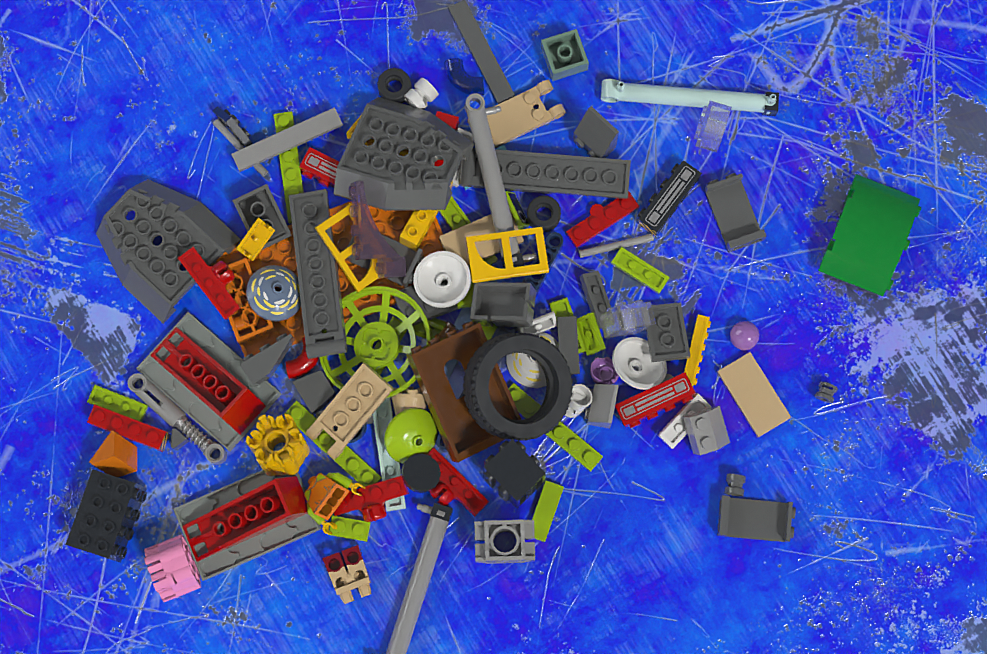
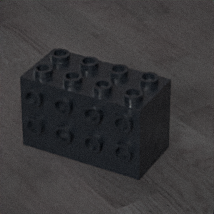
M512 439L510 442L507 440L503 442L498 448L499 452L495 456L491 454L484 461V478L491 488L495 486L498 489V495L505 502L509 500L518 508L545 482L546 473L539 467V460L534 455L529 456L526 453V447L519 440L515 442Z
M92 469L65 545L121 563V560L127 554V543L133 537L135 521L137 522L140 517L139 509L146 500L147 488Z

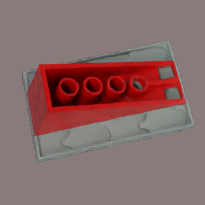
M189 312L183 316L136 368L230 452L257 423L258 418L264 415L282 395L267 380L258 386L252 385L240 365L243 363V360Z
M261 470L173 509L202 581L322 529L321 525L314 521L307 513V500L304 496L306 489L298 472L294 475L268 476Z

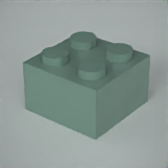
M577 29L541 40V50L552 81L588 70L589 62Z

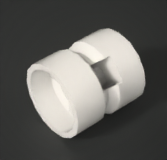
M421 78L414 85L415 89H410L404 97H406L405 101L410 106L424 110L428 106L427 102H432L439 94L426 79Z
M575 384L573 386L571 402L565 416L570 418L577 417L591 404L593 396L588 387L582 384Z

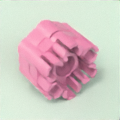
M182 534L144 549L146 556L144 558L145 564H152L147 567L150 574L156 572V574L151 575L152 582L159 580L153 586L163 602L201 588L199 571Z

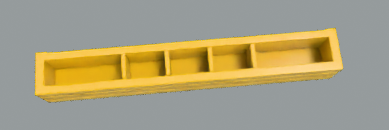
M699 314L689 348L690 358L687 359L684 369L692 386L697 383L698 378H696V374H699L700 371L698 365L699 362H702L703 355L701 353L705 350L706 346L704 340L708 337L707 328H710L711 325L710 317Z

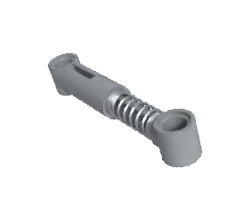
M139 373L130 376L128 379L129 389L172 428L176 427L179 431H182V434H186V438H190L194 445H198V448H200L209 462L214 465H220L227 459L226 450L215 441L207 439V435L204 436L203 432L199 431V428L196 429L195 425H192L191 421L187 420L186 413L152 382ZM138 380H143V386L136 389L135 383ZM150 391L157 399L160 400L159 404H157L146 393ZM214 450H220L221 452L220 457L217 459L212 458Z

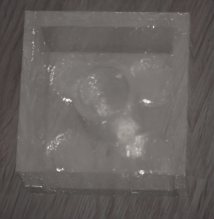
M709 101L708 106L704 105L699 120L701 123L698 124L694 139L697 140L695 146L713 152L718 151L732 107L714 101Z
M643 300L633 301L626 305V302L617 303L615 307L606 309V313L600 315L605 338L638 334L656 324L651 302L643 303Z

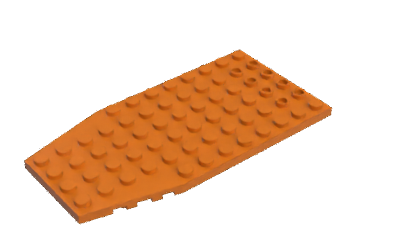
M352 201L371 230L399 242L400 235L414 210L385 211ZM347 202L330 209V216H333L352 202ZM349 215L332 225L333 241L339 253L348 247L357 229ZM437 218L434 219L418 249L423 250L424 257L435 252L444 251L439 240V236L443 235ZM292 224L288 225L292 236L261 250L254 261L236 249L238 246H236L230 254L225 251L213 264L224 261L229 266L228 269L232 270L235 275L234 280L228 283L226 288L241 309L230 316L229 321L244 357L249 354H258L261 347L268 343L273 345L277 342L276 338L285 333L287 335L291 334L295 339L291 346L302 342V338L305 337L301 307L289 319L270 321L260 317L251 309L246 296L249 279L262 267L269 265L282 266L294 272L298 277ZM345 260L359 282L368 270ZM336 261L341 297L343 299L356 290ZM382 276L366 286H384L397 290L406 288ZM274 287L276 291H281L279 287ZM383 294L367 295L353 301L359 311L371 306H381ZM392 295L390 296L389 307L395 304ZM347 307L343 309L345 324L353 316Z

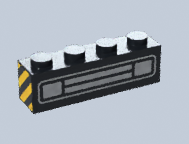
M684 160L680 165L677 163L671 170L672 176L669 179H664L660 185V188H662L660 192L652 195L648 201L651 204L647 209L643 208L637 216L639 217L638 225L652 233L655 237L701 177L702 173Z

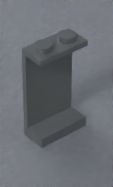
M736 173L730 174L721 181H718V179L710 181L704 190L728 253L764 241L766 238L764 229L760 230L742 184V173L736 175Z
M356 229L348 247L363 237L358 229ZM371 230L394 265V268L386 272L382 277L407 288L409 283L412 284L414 282V272L418 264L425 258L423 250L419 248L418 251H414L393 239ZM368 244L345 260L368 270L371 263V252Z
M722 495L719 505L717 536L790 542V538L794 537V527L791 526V522L795 518L796 508L793 507V502L782 503L739 499Z

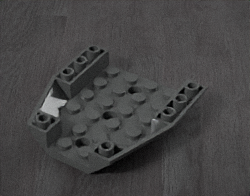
M378 97L366 104L337 166L334 195L385 211L445 210L452 196L451 182L461 160H468L474 143L429 111ZM367 140H374V143L372 145H365ZM404 149L409 150V152H408L407 155H405V156H400V155H399V153H400L402 150H404ZM437 160L444 161L441 166H434Z
M149 179L130 188L103 216L96 233L122 285L163 324L176 311L174 306L196 283L187 270L181 271V262L178 258L194 247L208 266H212L225 251L230 254L242 241L201 202ZM135 211V218L130 221L127 220V213ZM161 236L162 243L155 246L153 244L154 238Z

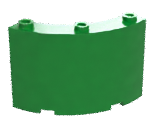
M855 174L844 202V209L835 227L832 237L834 241H829L818 271L883 296L886 290L889 291L894 281L891 279L903 250L906 251L909 246L910 240H908V236L914 219L918 217L921 207L918 206L920 199Z

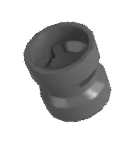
M727 474L726 481L728 486L725 487L724 494L744 496L742 486L746 481V476Z

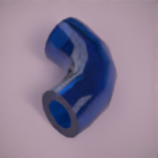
M452 58L444 62L447 77L456 89L467 95L474 93L481 96L484 95L483 77L468 75L464 70L462 59Z

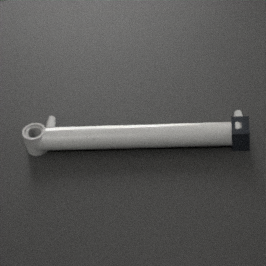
M474 93L467 97L465 111L467 112L495 232L514 231L487 115L501 112V107L485 108L484 98L480 94ZM476 101L480 107L474 109L470 106V102ZM517 237L509 238L513 267L525 266L524 263L537 259L536 253L522 255L519 250ZM497 239L502 256L503 269H505L501 239Z
M434 503L433 507L425 504L417 505L418 510L430 514V519L386 654L407 653L453 513V508Z

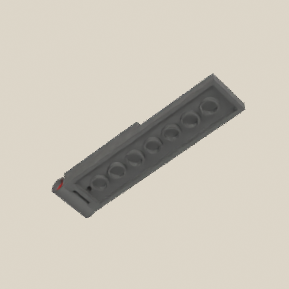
M472 148L468 160H461L459 185L485 189L476 149ZM495 149L505 190L628 199L631 160Z
M323 189L289 195L307 357L311 359L347 353L338 265L315 229L316 226L331 217L328 191ZM331 226L325 232L334 244Z

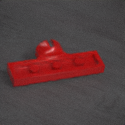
M194 247L178 258L225 320L241 309L226 288L227 284L234 280L235 275L232 270L228 269L229 266L224 261L208 266Z
M435 448L426 454L436 460L441 472L438 484L434 489L430 490L434 500L443 493L437 503L447 506L452 500L456 499L475 517L489 501Z
M402 475L365 486V489H357V493L361 494V496L349 491L334 511V515L338 516L354 510H360L365 522H372L386 517L385 502L409 494Z

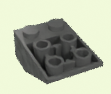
M285 333L276 338L277 342L273 345L268 343L259 349L260 352L258 354H249L242 359L243 363L240 365L252 385L258 386L274 375L295 340L291 334L287 335Z

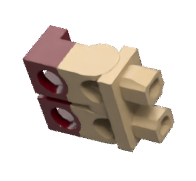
M359 545L341 551L348 570H346L340 552L322 558L336 594L340 595L344 604L355 601L351 590L358 588L361 598L372 594L369 584L371 580Z

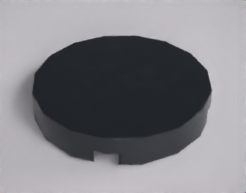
M415 454L409 457L401 471L405 485L418 493H425L434 489L441 476L440 467L436 460L426 454Z

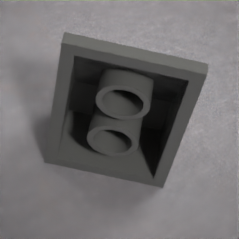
M590 106L574 132V143L579 148L587 150L589 157L606 158L616 148L619 131Z
M267 184L232 200L247 232L258 218L275 230L263 249L292 236Z

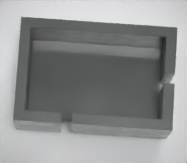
M474 283L470 319L473 323H480L481 326L493 327V324L497 327H532L534 310L531 307H535L536 290L531 283Z

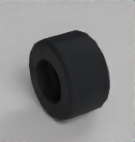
M398 68L387 69L379 76L377 82L381 98L398 103L405 102L406 97L404 95L412 89L408 74ZM395 80L401 82L402 88L400 91L390 92L388 90L389 82Z
M539 196L529 203L527 220L532 228L542 227L543 232H549L559 224L561 208L554 198ZM539 208H548L551 211V217L546 221L538 219L536 213Z

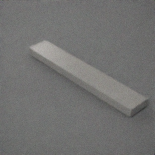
M334 107L232 153L239 172L337 129L343 126Z

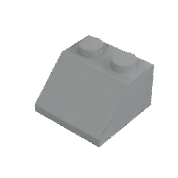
M594 384V388L589 389L593 398L590 408L587 407L584 419H588L587 425L610 429L619 385Z
M719 405L683 416L693 454L703 455L716 451L730 443Z

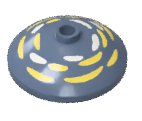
M278 265L265 266L257 270L249 279L246 288L247 301L251 309L260 317L270 321H283L295 315L300 309L301 299L298 277L288 268ZM274 287H279L281 291H276Z

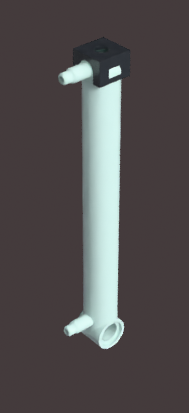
M605 79L602 81L601 100L608 103L625 101L759 112L765 116H776L779 105V93L733 92L624 83L615 79Z

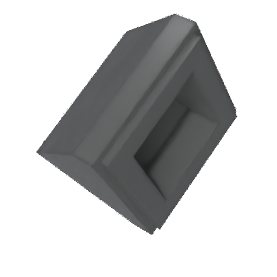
M177 429L172 430V449L179 450L190 442Z

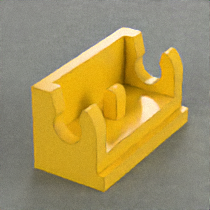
M258 218L236 249L254 261L275 230Z

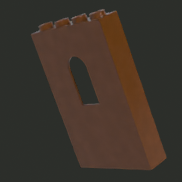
M473 321L464 323L462 329L458 331L456 329L447 331L445 337L441 339L439 337L427 341L428 345L424 347L418 345L411 348V353L406 355L453 462H460L505 440L491 435L476 423V420L472 418L468 411L469 408L464 400L465 396L456 399L444 371L445 364L451 359H456L461 363L465 372L467 364L475 351L488 341L481 324L473 323ZM496 363L489 379V395L492 404L502 416L512 420H522L498 363Z

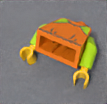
M319 473L317 476H312L308 480L309 487L304 493L307 500L308 515L319 525H323L322 529L325 534H332L329 526L337 529V525L334 522H327L326 520H329L350 491L348 488H351V491L358 496H361V494L357 493V488L360 486L365 489L364 485L360 483L354 484L353 480L341 473H328L327 475Z

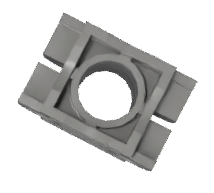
M534 520L474 522L475 541H485V544H475L476 563L496 564L535 561V542H525V540L535 539ZM502 532L512 534L516 539V546L510 552H500L493 544L496 535Z

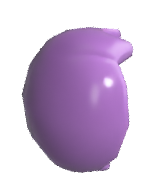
M748 321L738 322L730 332V340L736 348L750 350L759 341V330L754 323Z
M597 357L591 363L590 374L596 384H614L618 380L619 375L615 371L612 359L609 357Z

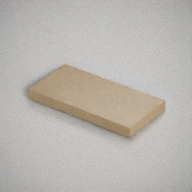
M490 214L439 236L444 251L459 255L470 266L466 237L496 233L492 215ZM512 217L514 229L519 230ZM522 236L517 237L518 244L524 242ZM497 239L475 242L476 249L483 260L500 253Z
M751 352L717 371L757 437L762 436L791 418Z

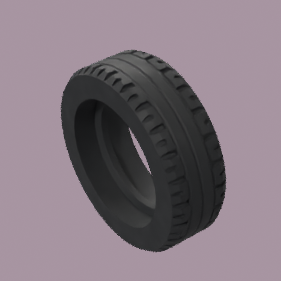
M531 333L502 334L483 343L475 351L473 357L470 358L463 379L464 400L472 418L476 420V423L482 429H485L491 435L520 441L536 439L553 430L554 426H557L563 419V416H565L572 397V375L563 354L545 338ZM513 353H523L535 358L542 367L546 378V394L541 407L533 416L523 420H512L502 416L494 408L489 395V379L494 366L501 358Z

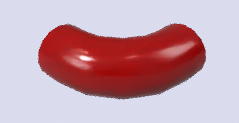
M305 337L302 338L303 350L301 354L295 359L286 361L289 380L307 374L316 366L319 357L308 359Z

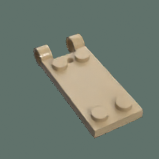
M550 80L542 81L537 86L496 105L495 107H501V112L487 115L495 148L566 114L562 104L555 105L546 111L540 99V96L548 94L554 89ZM538 105L539 107L538 109H534L533 106Z
M363 363L305 434L313 441L325 430L336 440L327 451V454L335 460L394 388L368 364ZM334 426L338 427L337 431L334 430Z

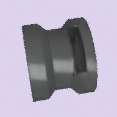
M820 382L818 385L819 391L816 392L815 398L827 403H833V396L837 392L838 387L830 383Z

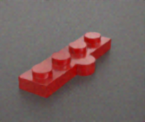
M629 191L628 199L617 198L605 207L595 204L590 209V216L566 231V234L577 249L637 210L639 205Z

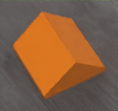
M112 430L89 463L104 473L119 478L137 471V447Z

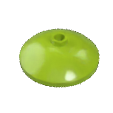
M409 408L398 413L387 426L384 436V445L389 456L395 461L404 464L409 457L415 454L429 453L433 449L438 436V428L433 416L421 408Z

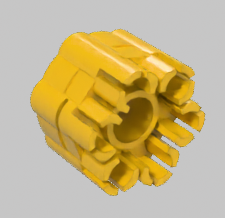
M285 414L286 419L280 415L276 417V420L269 415L268 417L266 415L260 416L258 418L259 422L256 424L258 431L253 430L250 433L252 439L249 436L246 437L247 445L268 476L296 474L310 453L306 440L289 414ZM285 443L282 449L273 451L277 444Z

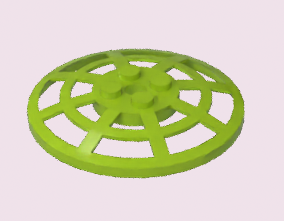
M366 287L359 292L354 291L342 299L343 309L347 307L353 315L345 324L346 336L356 321L361 327L355 338L346 337L347 345L354 346L356 357L347 362L345 353L338 354L342 365L333 370L329 366L327 356L319 357L326 376L341 390L344 385L336 377L346 371L349 375L353 376L355 371L352 368L359 363L368 364L375 372L377 368L387 366L391 375L383 379L387 382L395 379L399 385V388L392 391L387 398L404 391L416 381V377L413 375L406 382L401 375L410 365L408 359L399 369L393 361L399 353L409 354L411 353L410 349L416 347V334L412 324L420 317L426 330L427 341L432 339L430 325L424 311L407 294L390 287ZM383 294L381 306H371L359 311L353 301L367 295ZM390 296H396L406 301L416 311L407 318L400 311L389 307ZM380 312L379 322L368 324L363 317L370 313ZM388 313L397 316L403 322L393 329L387 324ZM406 329H408L410 335V346L400 345L399 335ZM380 340L382 343L381 347L374 350L373 343Z

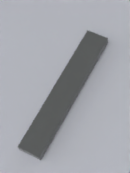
M466 0L448 7L497 104L515 97Z

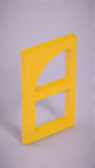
M353 202L315 227L356 292L361 291L394 268V265ZM349 215L363 237L339 253L325 230ZM368 244L371 252L370 267L365 276L358 282L344 259Z
M542 227L466 237L472 283L549 273ZM535 234L539 264L513 267L509 238ZM501 239L505 269L495 268L487 264L479 255L475 242Z

